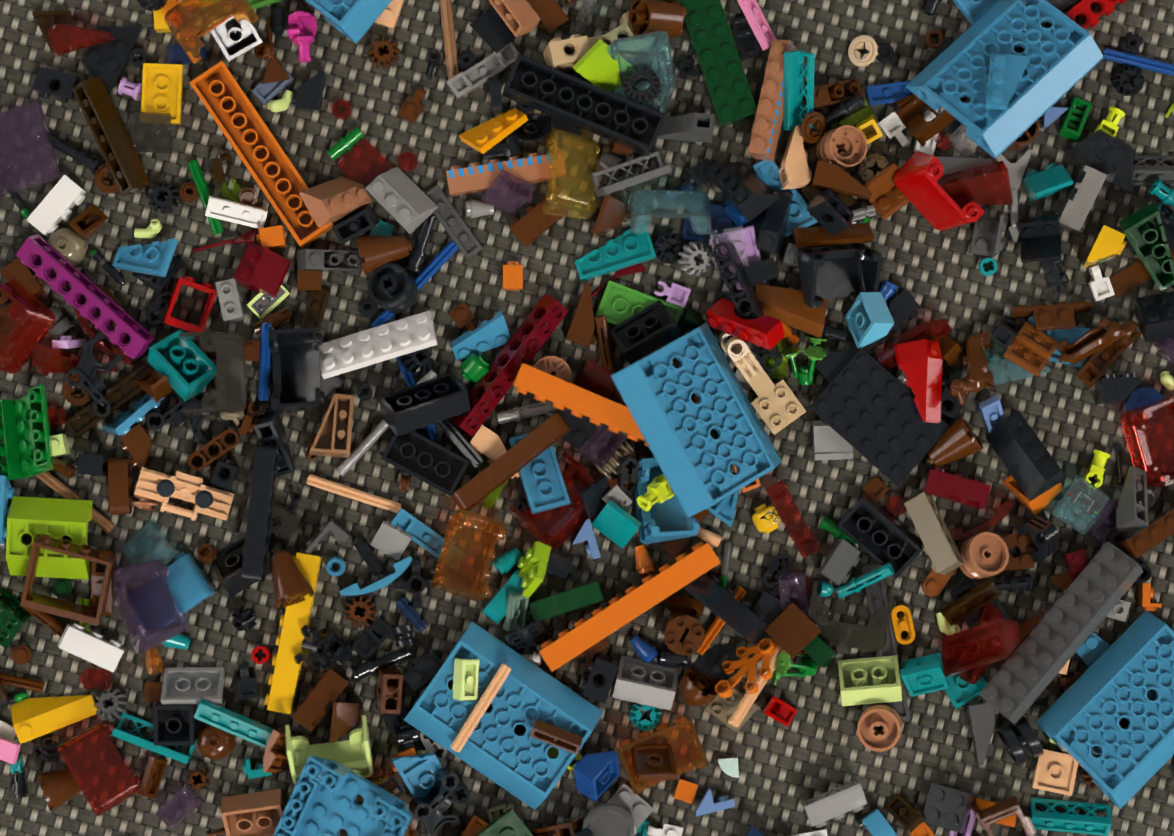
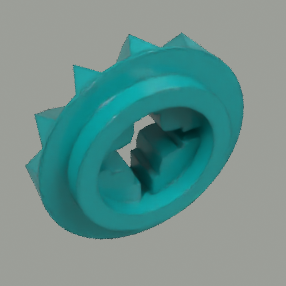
M634 703L630 710V720L639 730L650 731L656 728L661 721V709L657 707ZM640 708L644 711L653 709L649 714L651 722L646 718L639 721L642 716Z

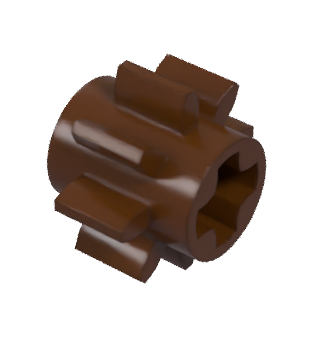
M196 766L194 769L195 773L190 771L187 773L191 777L186 783L193 785L191 790L199 787L201 792L203 791V785L210 786L207 780L212 775L205 773L207 768L199 771L198 766ZM202 775L201 780L203 782L196 783L197 778L195 776Z

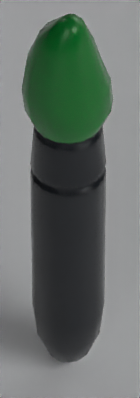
M5 180L4 184L7 191L21 211V215L27 219L31 215L30 210L26 208L14 185L9 180Z
M19 692L14 696H9L7 701L0 702V707L20 702L28 697V694Z

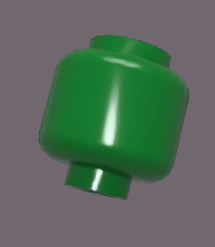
M472 353L462 362L461 369L463 372L461 375L468 382L471 380L478 382L488 373L490 362L483 354Z

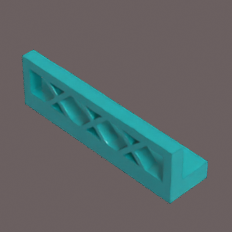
M801 49L784 52L783 130L791 131L796 126H801L803 116L805 115L806 117V113L814 111L815 53ZM804 56L807 57V66L804 63ZM804 77L807 79V86L804 83ZM804 96L807 99V105L804 103Z
M201 699L193 717L263 748H266L273 731L268 726L204 699Z
M122 712V719L119 720L117 727L114 728L112 736L185 764L190 762L197 743L196 739L195 745L190 746L188 753L180 751L178 745H175L176 749L170 747L171 745L154 746V740H151L154 736L150 738L143 737L140 730L145 726H149L154 732V723ZM125 718L133 720L136 728L131 731L122 729Z
M1032 797L1030 799V819L1035 829L1108 836L1112 820L1111 808L1108 804ZM1035 805H1043L1047 810L1036 811ZM1063 807L1066 810V812L1059 813L1055 810V808ZM1083 809L1086 812V814L1079 815L1075 812V810ZM1097 810L1105 811L1106 817H1099L1094 812Z

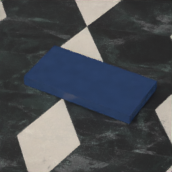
M687 200L682 231L683 240L716 245V234L740 228L724 212L725 205ZM762 211L754 219L741 227L753 225L757 243L765 211Z

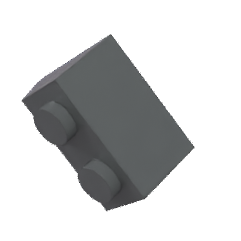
M839 539L818 573L836 585L845 584L850 576L848 571L852 566H857L861 559L859 556L861 552L844 539Z

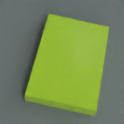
M601 38L573 66L576 72L593 85L612 93L625 81L626 75L630 76L628 72L630 70L634 72V68H636Z

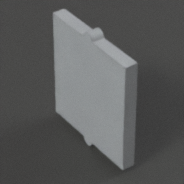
M383 521L370 545L382 551L383 554H387L399 561L413 536L400 530V527H395Z

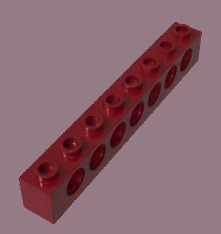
M545 293L491 363L488 373L469 392L470 411L450 417L449 419L473 437L513 385L521 364L528 365L569 310Z

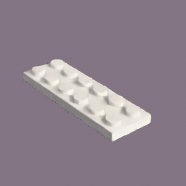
M430 310L324 342L323 345H320V368L323 379L438 345Z

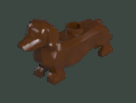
M1106 317L1098 322V327L1090 329L1075 342L1068 344L1067 341L1058 344L1056 348L1061 353L1058 362L1064 361L1077 364L1115 341L1123 345L1132 337L1131 334L1139 325L1136 321H1130L1121 325L1118 321L1111 322Z
M980 329L977 335L970 336L966 340V356H963V368H968V373L962 379L953 380L950 385L952 397L957 398L961 406L966 402V393H977L984 387L993 390V372H988V362L983 352V348L990 350L989 331L983 332Z

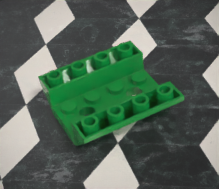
M44 385L27 389L28 395L17 400H0V475L5 476L7 480L30 478L54 469L47 395Z

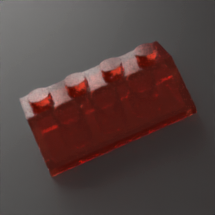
M1000 618L942 637L945 676L949 677L1009 658L1020 642L1018 622Z

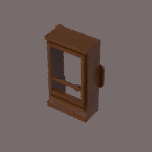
M914 94L915 99L896 112V114L923 147L926 145V141L943 130L956 118L946 110L938 114ZM962 97L960 99V101L963 103H968L971 101L968 97ZM927 109L936 116L928 122L921 116Z
M1016 796L976 812L980 826L983 830H986L988 836H994L989 824L1016 813L1026 835L1034 836L1036 834V829L1030 817L1024 815Z

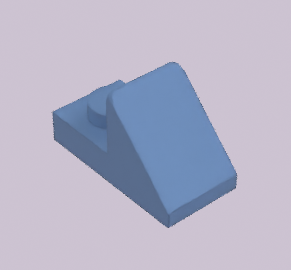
M1052 106L1041 116V129H1046L1068 108Z
M995 395L979 403V406H977V411L988 433L991 434L1001 421L1005 419L1000 400Z
M590 519L584 522L572 545L588 540L589 544L585 545L588 557L592 556L593 559H597L601 556Z
M708 787L695 809L696 816L735 807L734 799L724 795L717 797V801L714 802L710 787Z

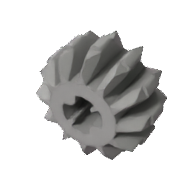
M690 242L688 246H682L684 252L678 253L682 257L677 261L682 264L680 269L686 271L688 275L694 274L696 276H699L701 272H707L705 266L711 265L708 259L712 257L710 254H707L709 249L703 247L702 243Z

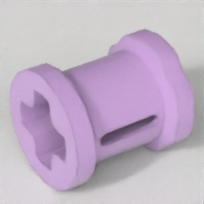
M123 77L118 87V94H126L132 96L134 100H138L142 92V83L136 84Z

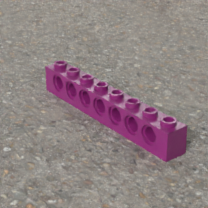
M36 234L26 239L16 254L25 266L30 267L37 277L45 280L53 291L62 295L69 305L74 306L82 317L89 319L97 330L107 335L109 340L113 344L118 345L126 356L136 359L145 353L155 339L154 336L40 235ZM97 307L100 309L101 315L98 313ZM112 320L115 322L116 328L112 325Z

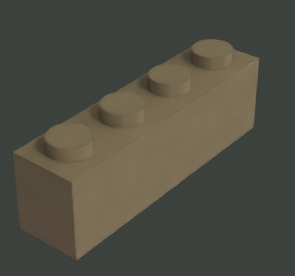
M923 492L905 502V513L915 525L913 527L914 532L921 538L923 542L922 549L929 555L931 559L930 565L934 572L946 575L964 565L965 563L932 495Z

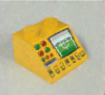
M1103 225L1083 267L1089 268L1112 260L1116 254L1120 256L1127 243L1124 241L1126 235Z

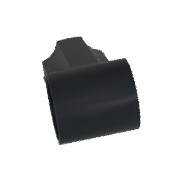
M513 135L505 137L485 152L483 159L521 156L520 140Z

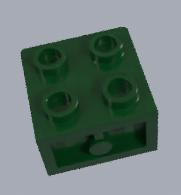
M5 588L0 591V645L8 648L20 628L33 616L25 611L24 607L20 606L21 601Z

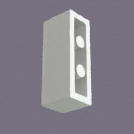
M64 175L26 220L42 234L49 237L60 228L58 225L62 220L65 221L71 216L73 207L82 203L85 199L84 194L86 191L68 176Z
M68 623L58 643V648L114 673L124 652L123 648L120 647L121 643L112 639L108 642L102 639L103 635L95 631L89 633L84 631L85 627L80 624L74 623L71 625Z

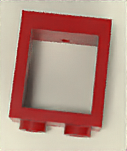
M183 275V278L176 279L162 323L202 336L217 291L213 289L211 284L202 282L199 285L194 283L195 279ZM181 285L208 294L197 326L171 317Z

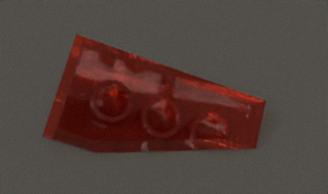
M35 343L32 367L37 369V373L46 376L49 373L64 374L66 370L76 368L80 357ZM113 367L112 370H98L96 373H117L118 369Z

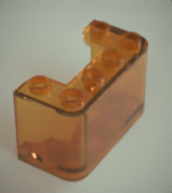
M183 0L171 8L164 16L166 25L193 64L202 59L200 49L205 45L200 38L231 16H234L238 23L245 19L251 24L260 18L247 0Z
M464 509L454 511L447 526L431 588L476 602L484 600L485 597L487 598L491 587L488 586V581L485 580L489 579L491 573L489 565L496 555L495 544L505 538L506 529L504 527L506 523Z
M682 716L675 719V723L668 726L667 723L657 726V730L649 733L647 730L637 734L638 738L631 740L629 737L619 741V746L616 748L634 795L644 791L643 789H646L647 786L650 788L655 784L665 781H637L631 754V748L634 746L671 744L678 775L688 771L691 772L694 770V767H700L701 769L709 765L691 718Z

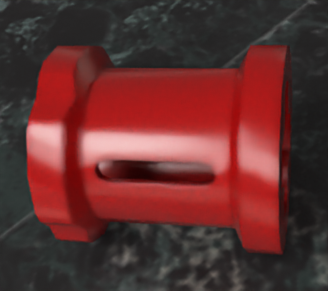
M258 646L253 649L251 658L257 664L266 663L271 658V651L267 646ZM261 649L266 654V657L262 658V660L257 656Z

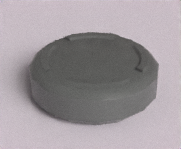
M613 803L600 804L590 810L582 826V829L589 828L594 836H636L637 832L635 819L630 812L621 805Z

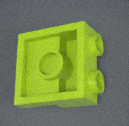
M534 542L533 547L528 548L525 557L522 556L518 563V568H520L518 576L523 578L521 587H523L522 596L527 598L532 595L544 580L551 547L542 542Z

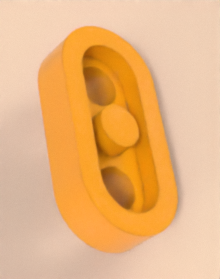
M897 605L890 613L894 635L897 642L907 645L915 639L912 616L908 607ZM899 611H902L904 614L901 619L897 617ZM902 631H907L908 636L906 638L901 637Z

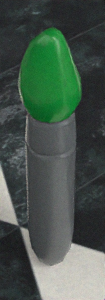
M729 540L725 542L723 548L721 575L719 576L722 588H725L728 582L727 574L731 555V542Z

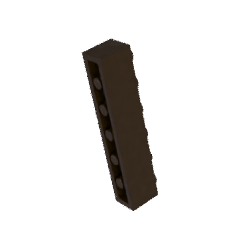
M101 77L81 81L72 88V91L121 195L125 196L141 191L151 183Z

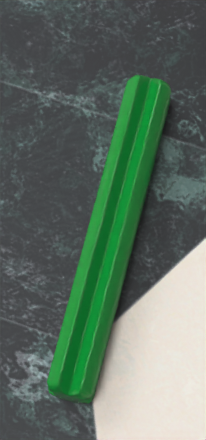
M196 159L188 162V166L206 212L211 194L199 162ZM207 216L215 235L224 232L220 219Z

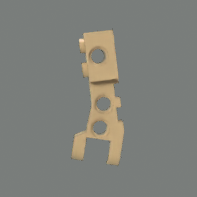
M628 11L620 18V26L605 35L588 38L587 35L581 36V34L570 36V39L565 40L554 38L546 46L543 55L547 66L565 73L575 71L573 66L600 38L626 59L651 48L657 41L655 38H645L641 41L635 39L629 28ZM618 35H624L627 41H620Z
M722 332L719 336V344L757 395L749 402L773 435L806 412L783 379H779L775 383L771 381L742 339L733 336L725 345V338L733 335Z

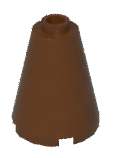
M357 236L359 255L365 275L374 272V270L384 264L394 263L409 256V251L413 250L411 240L406 239V236Z
M962 416L957 418L929 450V455L926 458L932 466L941 467L983 449L980 440Z
M284 549L274 552V556L270 560L276 606L279 608L280 604H283V607L300 603L305 601L304 596L308 594L312 597L314 595L313 588L290 552H285Z
M86 766L36 774L50 812L93 785L92 780H95L92 769H87Z

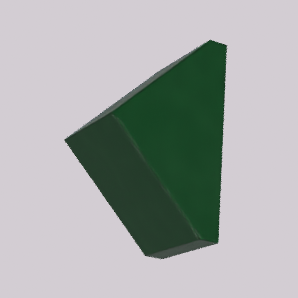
M818 635L803 649L822 668H826L838 655Z

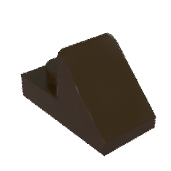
M898 793L884 807L910 833L924 820Z

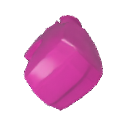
M303 10L295 11L288 17L290 29H287V32L292 40V44L298 45L299 63L311 62L310 44L315 42L317 31L316 16Z

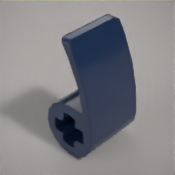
M193 39L187 41V44L167 46L170 64H188L207 60L204 39Z

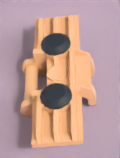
M141 468L134 494L162 502L160 512L167 511L190 518L191 521H195L197 513L227 521L234 497L233 493L203 485V477L185 474L179 470H175V476ZM169 497L194 504L193 510L168 504Z

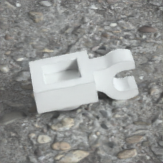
M895 111L879 122V125L889 139L896 137L903 148L910 143L902 133L906 127Z
M1099 265L1088 268L1094 280L1088 283L1094 301L1096 302L1115 295L1109 276L1102 277Z
M663 823L662 828L648 826L647 834L650 836H682L683 827Z

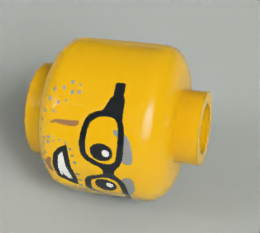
M762 504L754 509L756 513L752 515L751 519L758 532L768 534L779 528L778 524H780L781 519L774 506L766 507L765 504Z

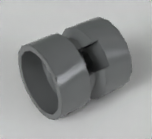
M55 305L45 311L37 320V324L44 331L49 330V336L53 340H59L60 336L68 335L75 327L67 317L62 318V311Z

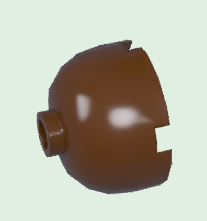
M689 668L683 674L679 684V691L684 702L696 707L709 705L718 696L715 691L716 681L704 671L701 675L696 672L697 668Z
M207 723L199 729L197 734L199 751L205 757L212 760H220L229 756L237 744L235 735Z

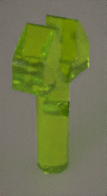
M232 181L234 191L231 194L228 192L226 183H224L221 189L222 197L239 202L237 197L242 190L241 186Z

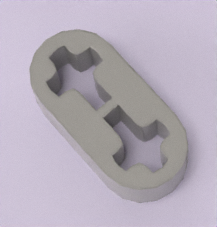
M420 732L421 741L428 753L435 752L434 744L437 745L438 749L444 750L442 757L436 756L439 761H443L447 756V749L436 742L431 743L430 739H425V734Z

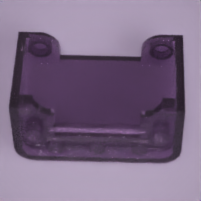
M160 558L114 570L113 591L137 654L146 652L184 632L186 626H188L186 615H182L180 611L177 612L166 584V577H169L168 568L162 564Z

